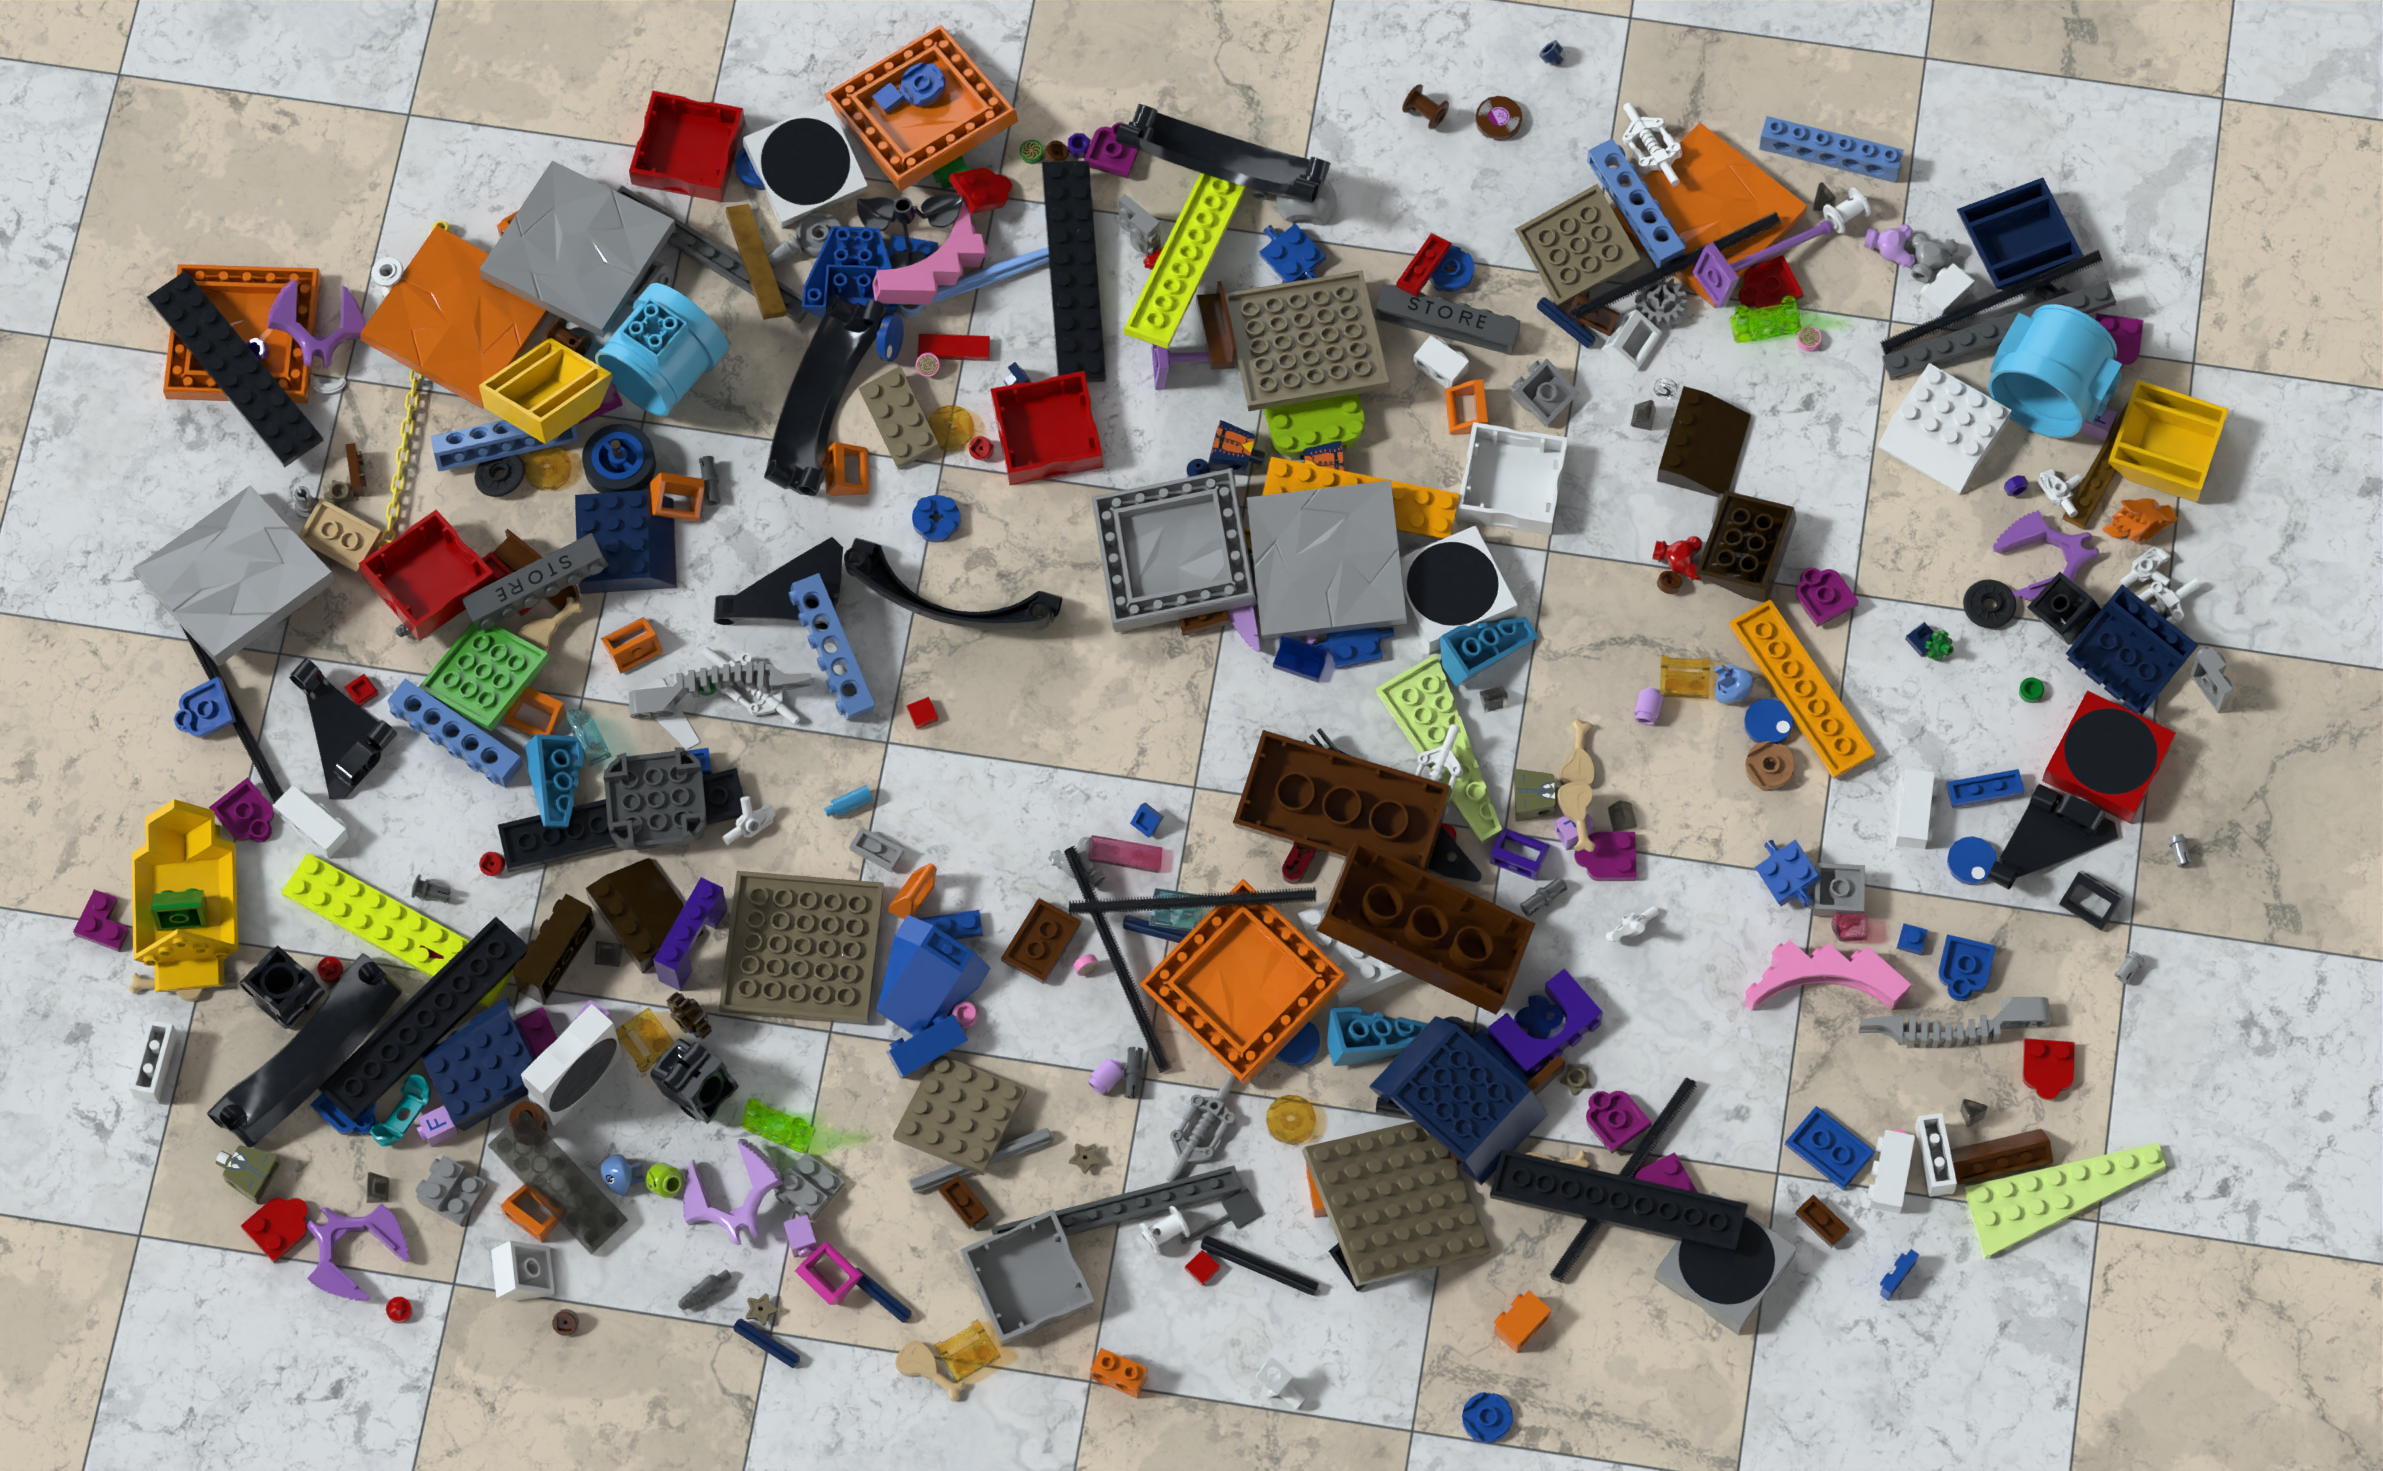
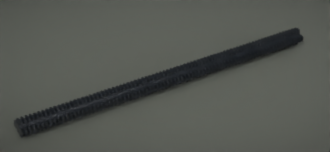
M1774 212L1710 243H1714L1722 253V250H1727V247L1728 249L1732 248V245L1735 247V244H1740V241L1743 243L1742 240L1745 242V239H1750V236L1751 238L1755 237V234L1758 236V233L1766 232L1765 229L1768 231V228H1773V225L1774 227L1778 226V223L1781 225V221L1777 212ZM1705 246L1664 264L1662 267L1656 268L1649 273L1643 274L1631 280V282L1629 281L1618 286V288L1597 296L1595 299L1587 301V303L1585 302L1574 307V309L1570 310L1573 322L1575 323V319L1578 322V319L1580 320V317L1583 319V316L1586 318L1585 315L1588 317V313L1591 315L1590 313L1593 314V311L1595 313L1596 310L1599 312L1598 308L1601 311V307L1604 309L1603 307L1606 308V305L1609 307L1610 304L1611 306V302L1614 304V301L1617 303L1616 300L1618 302L1619 299L1622 301L1621 298L1624 300V296L1625 298H1627V295L1629 297V294L1632 296V293H1637V290L1640 292L1639 289L1642 291V287L1645 290V287H1650V284L1651 286L1655 285V281L1658 283L1660 279L1662 281L1663 278L1666 280L1665 276L1668 279V275L1669 277H1671L1670 275L1673 276V273L1676 275L1678 270L1681 272V270L1684 271L1683 268L1685 270L1686 267L1689 269L1688 266L1691 268V264L1694 266L1698 262Z
M2097 249L2092 254L2089 253V255H2083L2081 258L2078 257V259L2072 260L2070 263H2064L2062 266L2059 265V267L2051 269V271H2045V273H2040V275L2034 276L2032 279H2026V281H2021V283L2012 285L2010 288L2007 287V289L2005 288L2002 291L1993 293L1991 296L1988 295L1983 300L1974 301L1972 304L1969 303V305L1961 307V309H1955V311H1950V313L1944 314L1942 317L1939 316V318L1936 317V319L1925 322L1923 325H1917L1912 330L1909 329L1901 332V334L1898 333L1893 338L1884 339L1880 342L1883 353L1885 354V351L1888 353L1887 350L1890 352V349L1893 351V348L1896 350V347L1899 349L1898 346L1901 348V344L1904 347V343L1907 345L1906 342L1908 344L1909 341L1912 343V340L1915 342V338L1918 341L1917 338L1920 340V336L1923 339V335L1926 337L1925 334L1929 336L1928 333L1931 335V332L1934 334V330L1937 333L1936 330L1939 331V328L1942 331V327L1945 329V326L1948 328L1947 325L1949 327L1950 324L1953 326V322L1956 325L1958 320L1961 323V319L1964 321V318L1967 320L1966 317L1969 319V316H1971L1972 318V314L1975 317V313L1978 315L1977 312L1979 314L1980 311L1983 313V310L1986 312L1985 309L1989 311L1988 308L1991 310V306L1994 309V305L1997 307L1996 304L1999 306V303L2001 305L2002 302L2005 304L2007 300L2010 302V298L2013 301V297L2016 299L2015 296L2017 298L2018 295L2021 297V294L2024 296V292L2026 295V292L2029 294V290L2032 293V289L2035 291L2034 288L2038 290L2037 287L2040 289V286L2043 288V284L2046 287L2045 284L2048 286V282L2051 284V281L2053 283L2054 280L2057 282L2056 279L2058 281L2059 278L2062 280V276L2065 279V275L2066 277L2067 274L2070 276V273L2073 275V272L2076 274L2075 271L2078 273V270L2081 272V268L2084 271V267L2085 269L2086 266L2089 268V265L2092 267V264L2095 266L2094 263L2097 265V262L2100 264V260L2103 263L2100 252Z
M183 628L182 630L186 638H188L209 681L216 677L222 679L236 722L232 725L237 730L236 732L240 740H242L241 742L247 750L249 757H251L252 762H254V767L259 772L258 774L275 804L284 794L283 790L278 785L277 780H275L274 773L270 770L271 768L267 760H265L266 758L260 750L258 743H256L257 741L253 738L254 736L250 728H248L249 726L244 721L245 719L241 711H239L240 709L234 701L232 694H230L231 692L227 684H225L223 677H221L222 675L218 667H216L212 658Z
M1075 846L1067 848L1064 851V855L1068 858L1067 861H1069V866H1071L1070 869H1072L1071 871L1074 877H1076L1077 885L1081 888L1080 891H1082L1083 899H1086V902H1088V899L1090 902L1091 899L1094 902L1095 899L1097 902V894L1094 895L1096 891L1093 892L1095 889H1092L1091 880L1087 878L1089 875H1087L1086 870H1083L1085 869L1083 867L1084 864H1082L1083 861L1079 859L1078 850L1075 851L1077 848H1074ZM1101 911L1099 914L1098 912L1096 914L1095 912L1091 913L1090 915L1093 921H1095L1096 929L1100 932L1099 935H1101L1102 943H1105L1104 946H1106L1107 954L1111 957L1109 959L1112 962L1113 968H1115V973H1117L1118 979H1120L1119 982H1121L1120 984L1123 990H1125L1126 998H1128L1129 1004H1131L1132 1012L1136 1015L1135 1018H1137V1023H1139L1138 1026L1142 1029L1143 1037H1145L1146 1043H1148L1147 1046L1150 1049L1149 1051H1151L1152 1057H1154L1155 1065L1159 1068V1073H1163L1172 1066L1169 1067V1060L1165 1058L1167 1055L1164 1056L1166 1052L1163 1053L1164 1049L1161 1050L1163 1046L1159 1044L1161 1041L1158 1042L1160 1038L1157 1039V1033H1154L1156 1030H1153L1155 1027L1152 1028V1021L1148 1019L1150 1016L1147 1017L1149 1013L1146 1014L1147 1010L1143 1008L1145 1007V1005H1142L1144 1002L1141 1003L1143 999H1141L1140 994H1137L1139 991L1136 992L1138 988H1136L1135 983H1132L1134 980L1131 981L1133 979L1131 977L1132 974L1128 972L1129 969H1126L1128 966L1123 961L1125 958H1122L1121 949L1118 950L1120 946L1117 947L1119 944H1116L1117 941L1115 942V935L1112 936L1114 934L1111 933L1113 930L1110 931L1111 927L1109 922H1106L1108 919H1106L1105 914H1102Z
M1311 887L1310 890L1307 888V891L1305 888L1304 891L1302 888L1301 891L1299 888L1298 891L1296 888L1293 891L1292 888L1291 891L1288 889V892L1287 889H1285V892L1284 889H1282V892L1281 889H1279V892L1277 889L1276 892L1273 889V892L1270 890V893L1268 890L1267 893L1265 890L1264 893H1262V890L1260 893L1259 890L1257 893L1254 890V893L1251 891V894L1250 891H1248V894L1247 891H1245V894L1243 891L1242 894L1240 891L1239 894L1236 891V894L1233 892V895L1231 892L1230 895L1228 892L1226 895L1225 892L1223 895L1222 892H1220V895L1217 892V895L1214 893V896L1213 893H1211V896L1209 893L1208 896L1206 893L1205 896L1203 893L1202 896L1199 893V896L1196 894V897L1194 894L1192 897L1191 894L1189 897L1188 894H1186V897L1185 894H1183V897L1180 894V897L1177 895V898L1176 895H1174V898L1172 895L1171 898L1169 895L1168 898L1166 895L1165 898L1162 895V898L1159 896V899L1157 896L1155 899L1154 896L1152 899L1151 896H1149V899L1148 896H1146V899L1143 896V899L1140 897V900L1139 897H1137V900L1135 897L1134 900L1132 897L1131 900L1129 897L1128 900L1125 897V900L1122 898V901L1120 898L1119 901H1117V898L1115 901L1114 898L1112 901L1111 898H1109V901L1106 898V901L1103 899V902L1102 899H1100V902L1098 899L1097 902L1095 899L1094 902L1092 899L1091 902L1089 899L1086 902L1085 899V903L1083 900L1082 903L1080 900L1079 903H1077V900L1075 903L1074 900L1072 903L1069 900L1070 915H1081L1085 913L1093 914L1094 912L1099 914L1100 911L1101 913L1103 911L1104 913L1106 911L1107 913L1109 911L1110 913L1112 911L1113 913L1115 911L1118 913V911L1130 912L1131 910L1136 912L1137 909L1138 911L1140 909L1141 911L1143 909L1144 911L1146 909L1147 911L1149 909L1150 911L1152 909L1155 911V909L1167 910L1168 908L1173 910L1174 907L1175 909L1177 907L1178 909L1180 907L1181 909L1183 907L1184 909L1186 907L1187 909L1189 907L1192 909V907L1204 908L1205 906L1210 908L1211 905L1212 907L1214 905L1215 907L1217 905L1218 907L1220 905L1221 907L1223 905L1224 907L1226 905L1229 907V905L1241 906L1242 904L1247 906L1248 903L1249 905L1251 903L1252 905L1254 903L1255 905L1257 903L1258 905L1260 903L1261 905L1263 903L1265 905L1270 903L1276 904V902L1281 904L1282 901L1283 904L1285 901L1286 904L1288 902H1310V900L1311 902L1313 900L1316 902L1317 890L1314 887L1313 890Z
M1688 1077L1683 1080L1678 1090L1674 1093L1675 1095L1669 1100L1664 1110H1662L1663 1112H1661L1656 1122H1654L1651 1129L1640 1142L1641 1144L1633 1152L1634 1154H1632L1618 1175L1634 1178L1633 1175L1636 1176L1634 1172L1637 1174L1638 1168L1641 1169L1640 1166H1643L1641 1163L1644 1164L1643 1160L1646 1161L1645 1158L1648 1159L1647 1156H1650L1648 1153L1651 1154L1650 1151H1653L1651 1148L1654 1149L1653 1145L1656 1147L1655 1143L1658 1144L1657 1141H1660V1136L1663 1137L1662 1134H1665L1663 1131L1666 1132L1665 1128L1668 1129L1667 1126L1670 1127L1669 1124H1672V1119H1675L1673 1116L1677 1117L1675 1114L1678 1115L1677 1111L1680 1112L1679 1109L1681 1110V1107L1685 1105L1684 1102H1687L1685 1099L1688 1100L1687 1097H1690L1688 1094L1692 1095L1690 1093H1693L1692 1089L1695 1090L1697 1088L1694 1080ZM1586 1221L1582 1226L1583 1228L1580 1229L1577 1236H1575L1576 1238H1574L1569 1248H1567L1562 1258L1558 1261L1559 1263L1551 1271L1550 1278L1552 1280L1562 1283L1561 1280H1564L1562 1277L1566 1278L1564 1274L1567 1275L1566 1272L1569 1273L1568 1270H1571L1569 1267L1572 1268L1571 1264L1574 1265L1573 1262L1576 1263L1575 1260H1578L1576 1257L1579 1258L1578 1254L1581 1255L1580 1252L1583 1253L1582 1250H1585L1583 1247L1586 1248L1585 1245L1588 1246L1586 1242L1590 1243L1588 1239L1591 1240L1590 1237L1593 1238L1592 1235H1595L1593 1232L1597 1233L1595 1229L1598 1231L1597 1227L1600 1228L1599 1225H1602L1601 1223Z

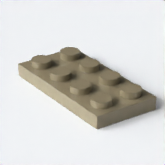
M901 366L858 388L898 469L941 447Z

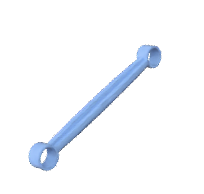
M1048 247L959 277L956 286L939 285L938 294L934 295L932 303L981 288L1049 261ZM899 304V311L903 316L913 318L918 316L922 311V307L927 304H919L914 309H906L902 304Z

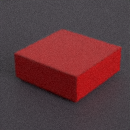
M365 674L344 687L359 707L379 695L378 690Z
M929 697L906 705L916 729L938 721V716Z
M1201 1250L1185 1266V1270L1203 1286L1220 1270V1266L1204 1250Z

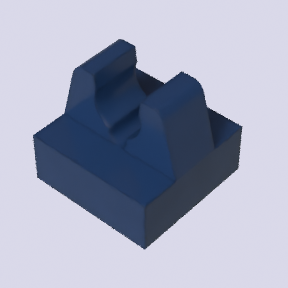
M1016 362L1007 367L1011 374L1003 380L1006 386L1023 382L1033 383Z
M1924 622L1906 635L1905 640L1922 657L1931 650L1927 649L1925 645L1927 641H1934L1932 639L1934 631Z

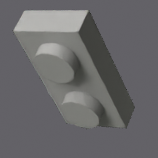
M861 827L849 846L850 851L890 872H893L904 854L903 848Z

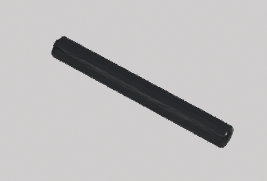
M1208 1235L1201 1242L1202 1250L1311 1296H1314L1318 1289L1319 1283Z

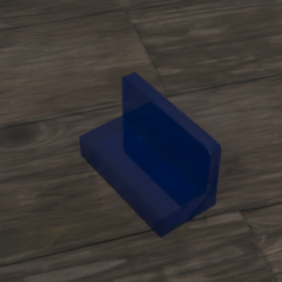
M1281 636L1273 668L1319 683L1327 663V651Z

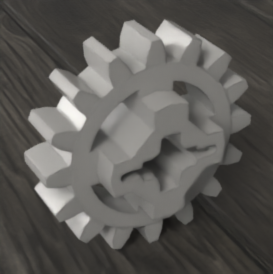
M1664 278L1663 281H1658V283L1655 281V285L1651 286L1650 284V287H1645V290L1642 288V291L1639 289L1640 292L1637 291L1638 295H1635L1636 309L1647 317L1650 322L1655 321L1657 327L1660 326L1661 322L1669 326L1670 320L1676 323L1678 322V315H1684V308H1686L1687 302L1684 300L1686 293L1680 292V284L1673 285L1674 279L1669 280V282H1665ZM1660 297H1662L1663 301L1661 307L1659 306L1660 302H1658Z

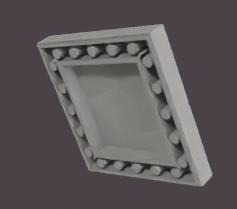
M551 161L479 269L482 279L604 338L675 230L674 219L555 161Z
M1233 468L1091 497L1112 625L1115 633L1257 604Z
M1391 480L1247 497L1263 641L1407 624Z
M251 486L245 488L196 523L192 528L186 530L133 568L138 579L218 666L336 582L330 569Z

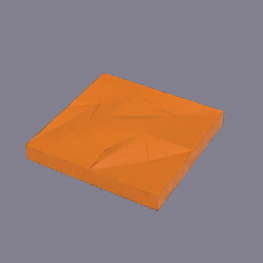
M942 25L824 94L826 102L830 101L836 116L900 192L1018 122L1016 110ZM918 63H932L941 69L946 79L945 89L935 102L927 106H914L905 100L886 114L872 97L890 82L901 94L899 86L901 85L903 74L910 67Z
M1699 123L1679 143L1682 156L1671 164L1672 169L1680 180L1679 185L1673 187L1663 170L1660 172L1658 170L1651 171L1642 180L1647 184L1652 199H1656L1659 202L1664 217H1668L1671 220L1676 235L1683 238L1686 244L1684 256L1696 249L1698 250L1700 247L1708 245L1710 242L1731 234L1733 231L1744 228V226L1754 223L1756 220L1777 212L1781 225L1779 223L1776 227L1773 225V228H1768V231L1765 229L1766 232H1760L1758 236L1755 234V237L1751 238L1750 236V239H1745V242L1742 240L1743 243L1740 241V244H1735V247L1732 245V248L1728 249L1727 247V250H1722L1721 254L1728 264H1732L1777 244L1807 212V205L1702 123ZM1633 202L1635 205H1642L1641 202ZM1616 206L1613 212L1629 240L1648 255ZM1646 220V221H1645V222H1647V223H1649V224L1655 223V222L1652 221V220ZM1659 238V239H1657V240L1660 241V242H1665V241H1667V240L1664 239V238ZM1758 263L1735 272L1739 277L1737 284L1744 278L1745 273L1754 268ZM1691 264V268L1688 266L1689 269L1687 267L1686 270L1683 268L1684 271L1681 270L1679 272L1678 270L1676 275L1673 273V276L1713 307L1716 306L1692 273L1696 266L1695 264L1694 266Z
M436 225L404 270L402 278L392 287L361 331V341L483 409L484 405L479 385L518 359L550 312L482 279L479 269L489 254Z
M178 264L177 276L186 270L246 345L248 341L255 338L268 343L270 352L266 360L261 363L294 403L308 404L313 356L310 367L306 366L303 361L302 348L298 342L287 332L268 329L267 323L271 306L276 301L275 299L278 297V294L281 293V289L288 285L287 283L291 280H296V322L300 323L311 336H315L321 284L319 268ZM170 329L163 388L165 398L175 400L229 401Z
M1242 879L1230 892L1233 895V892L1236 894V891L1238 894L1239 891L1241 894L1242 891L1244 894L1245 891H1247V894L1250 891L1251 894V891L1254 893L1255 889ZM1248 903L1247 906L1242 904L1241 906L1229 905L1227 907L1226 905L1224 907L1223 905L1221 907L1220 905L1218 907L1217 905V907H1214L1139 985L1231 1074L1246 1086L1350 979L1271 904L1265 905L1263 903L1261 905L1260 903L1258 905L1257 903L1255 905L1254 903L1252 905L1251 903L1249 905Z

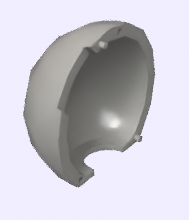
M1327 179L1324 185L1321 186L1318 198L1314 203L1289 196L1277 195L1276 198L1279 213L1285 221L1290 222L1306 219L1312 221L1314 225L1323 226L1334 216L1337 207L1335 190Z

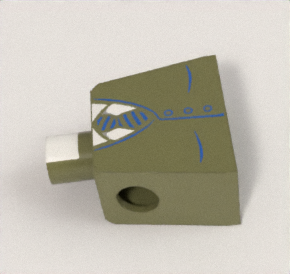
M1515 769L1516 822L1555 814V802H1558L1557 794L1560 787H1555L1553 774Z
M243 1145L238 1146L234 1155L221 1151L216 1159V1165L225 1168L222 1175L225 1182L256 1204L260 1202L281 1165L277 1155Z

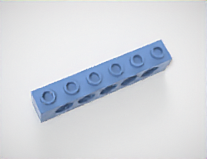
M1766 116L1759 150L1896 183L1904 152V149Z
M1612 138L1588 150L1587 163L1656 267H1662V265L1684 256L1686 244L1683 238L1676 235L1671 220L1668 217H1664L1659 202L1656 199L1653 200L1650 196L1647 184L1637 176L1638 173L1634 164L1629 163L1625 158L1622 146L1617 145ZM1615 165V166H1617L1618 168H1617V169H1612V168H1610L1609 166ZM1626 183V184H1629L1630 186H1629V187H1624V186H1622L1621 184ZM1633 202H1641L1642 205H1635ZM1646 220H1652V221H1654L1655 223L1649 224V223H1647V222H1645V221H1646ZM1659 238H1664V239H1666L1667 241H1665V242H1660V241H1658L1657 239H1659Z
M501 420L431 436V441L439 472L579 441L575 424L552 441L544 444L511 423Z
M818 573L792 583L791 592H789L790 600L794 606L797 605L799 608V621L803 628L807 627L810 634L807 636L808 642L812 650L816 649L819 655L817 658L818 666L828 676L826 684L830 693H835L838 701L835 704L840 716L844 715L846 721L873 711L875 703L820 574ZM813 599L818 603V607L811 609L807 607L805 602ZM823 621L827 624L828 628L823 631L818 630L815 627V623ZM832 643L836 646L837 651L833 653L827 652L824 645ZM842 665L845 667L846 673L839 675L835 673L833 667ZM851 687L855 690L856 694L848 697L843 693V689Z
M406 678L387 700L390 713L399 720L403 718L408 721L409 726L418 733L424 732L428 735V739L437 746L442 744L447 748L450 755L456 759L461 757L467 761L468 767L475 772L480 770L495 785L499 783L506 787L523 766L521 757ZM414 706L421 707L418 711H410V709ZM433 719L440 720L437 724H429V722ZM452 732L459 733L456 737H448ZM471 745H478L477 749L473 751L467 750ZM490 758H497L495 763H486Z

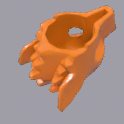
M2155 499L2122 500L2121 503L2124 507L2112 516L2114 519L2111 522L2112 524L2103 527L2102 530L2116 539L2127 536L2130 541L2138 544L2143 540H2150L2159 531L2174 524L2178 518L2170 505L2160 506Z

